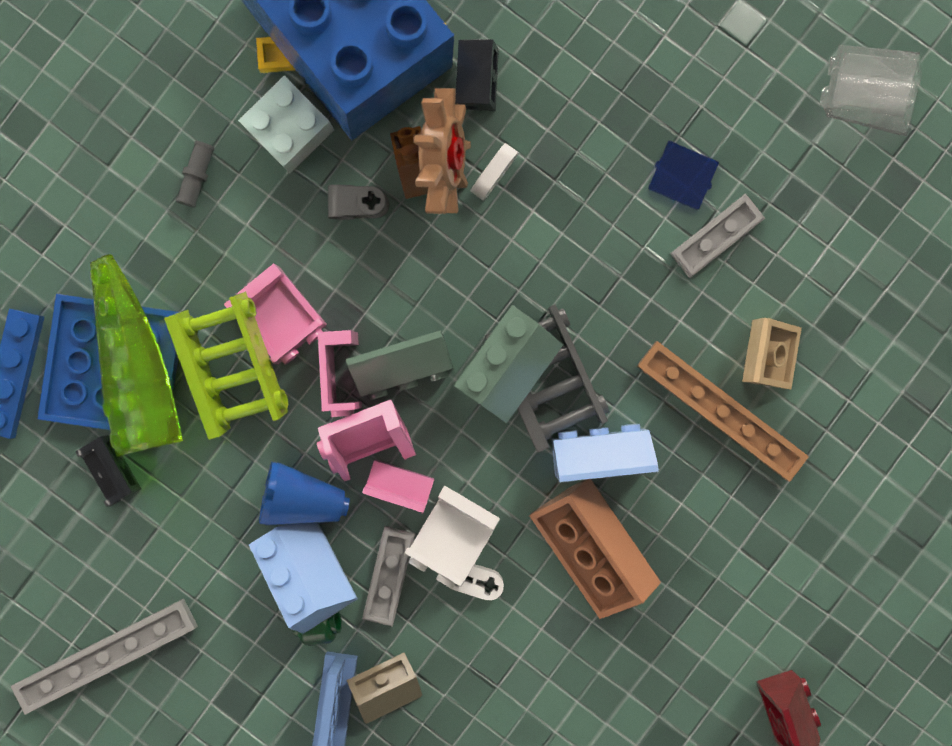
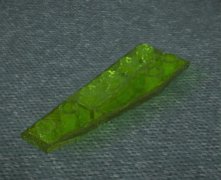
M105 254L90 262V277L92 280L104 399L103 411L108 418L111 430L110 443L115 449L116 457L182 442L183 438L169 376L147 316L112 254Z

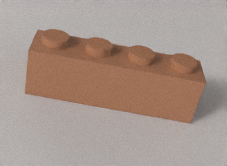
M585 479L567 488L529 515L599 619L643 604L661 583L591 479Z

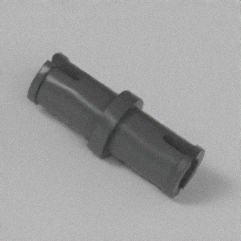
M201 141L194 142L188 166L184 167L182 171L184 178L178 197L175 200L176 202L188 207H196L202 183L206 182L208 178L206 170L214 151L213 146Z

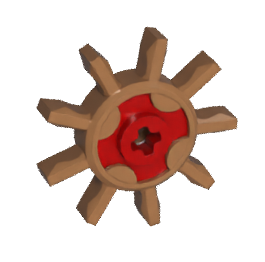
M435 88L434 98H423L421 104L426 122L422 127L421 134L414 135V143L419 146L420 173L415 183L416 187H428L425 212L429 214H457V188H467L468 185L463 173L465 154L471 148V142L465 140L462 127L466 106L455 105L456 89Z

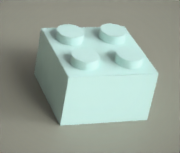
M285 75L238 120L289 173L334 131L330 121Z

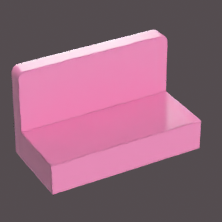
M375 459L362 493L424 513L435 478Z

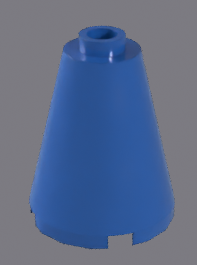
M271 462L265 483L266 489L261 503L259 524L285 525L339 522L341 516L347 515L350 499L345 497L344 490L280 462Z

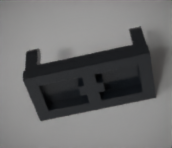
M493 39L458 40L455 104L465 105L466 110L496 111L499 48Z
M111 435L98 437L75 451L77 456L85 461L106 498L104 501L106 507H111L141 490L140 485Z

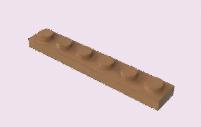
M655 341L636 366L786 481L790 482L808 459V455L658 341Z

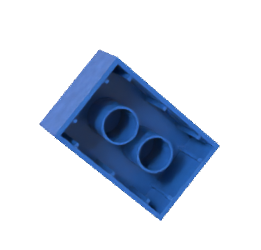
M241 0L351 141L453 66L454 34L426 0Z

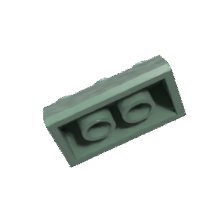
M512 305L454 386L507 423L563 344L540 324Z
M441 330L346 359L347 366L360 396L369 395L370 400L387 396V389L398 385L400 391L419 386L417 380L429 376L431 382L449 377L447 370L454 369Z

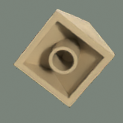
M770 318L752 320L742 382L791 390L802 328Z

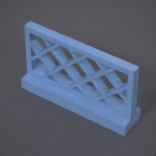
M326 652L312 746H345L352 701V692L346 680L355 676L358 656Z

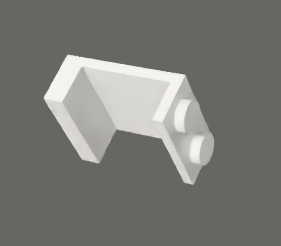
M444 486L438 496V502L411 547H408L405 551V554L411 557L408 561L409 564L422 572H425L427 567L438 573L437 581L452 589L455 584L460 587L463 585L499 523L500 518Z

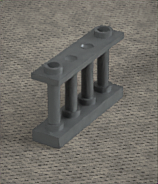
M556 304L548 308L551 317L538 322L548 332L557 328L564 344L549 366L570 357L577 375L533 395L531 392L528 393L517 408L538 453L550 448L546 440L551 439L552 434L596 415L598 422L603 424L608 421L605 414L610 412L602 395L597 397L566 327L571 325L568 316L563 308L558 310ZM492 333L485 335L486 340ZM583 386L590 404L546 424L544 421L538 423L534 411L539 409V405Z

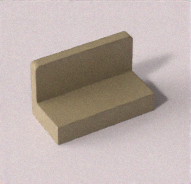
M405 653L346 680L365 724L422 696L417 677Z

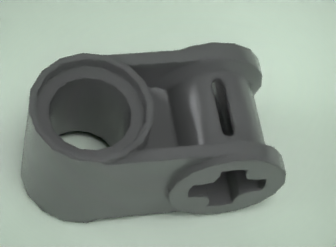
M353 185L328 186L329 219H376L384 216L389 210L390 203L388 197L377 187ZM373 195L381 201L380 204H375L374 210L367 205V201H372Z

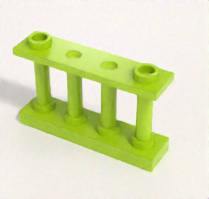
M246 291L230 297L232 307L197 318H193L190 316L189 310H185L164 318L209 440L220 437L231 429L230 423L233 420L269 410L272 420L275 421L288 412L289 403L284 390L280 389L255 318V304L251 298H248ZM237 319L242 338L206 349L201 346L197 335L199 330ZM248 350L254 368L218 379L212 377L208 366L209 361ZM256 380L259 381L265 398L228 409L223 407L219 396L220 391Z

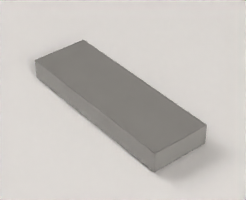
M744 194L672 251L670 255L686 275L691 278L764 220L765 217L747 194Z
M388 526L384 527L362 617L363 620L393 627L410 556L405 554V551L413 544L415 533Z

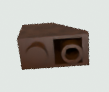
M421 126L413 128L404 127L397 132L390 133L396 165L406 199L425 195L428 192V187H416L415 183L420 173L419 146L414 143V135L421 134Z

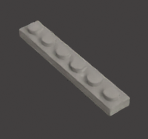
M183 598L11 686V689L26 715L196 629L198 625Z

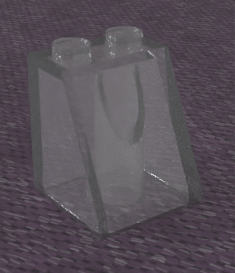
M839 45L837 55L831 56L828 65V75H831L829 86L823 87L820 98V105L824 107L826 116L907 136L922 78L920 52Z

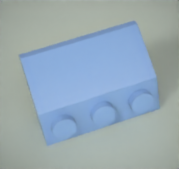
M640 424L622 425L619 432H609L608 427L589 429L590 435L577 436V431L558 432V438L551 439L555 476L559 482L659 472L650 431L640 429Z
M319 523L279 526L249 544L289 629L304 634L358 599Z

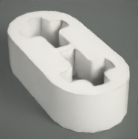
M505 143L477 179L470 192L484 201L506 173L519 152Z
M474 564L468 574L473 580L465 579L461 587L455 584L452 588L455 591L484 600H494L502 594L504 583L502 576L497 571ZM489 577H493L494 583L498 585V588H492L490 592H485L483 584L476 583L477 579L488 581Z

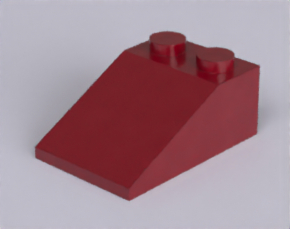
M789 670L756 681L775 741L778 745L819 746L821 739L817 728L821 727V722L816 710L810 708L807 698L811 697V692L805 678H800L795 672Z

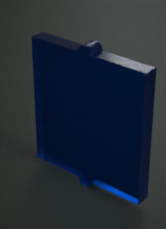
M668 141L660 161H657L654 165L656 170L648 189L695 210H699L707 190L712 188L711 180L719 162L672 141Z

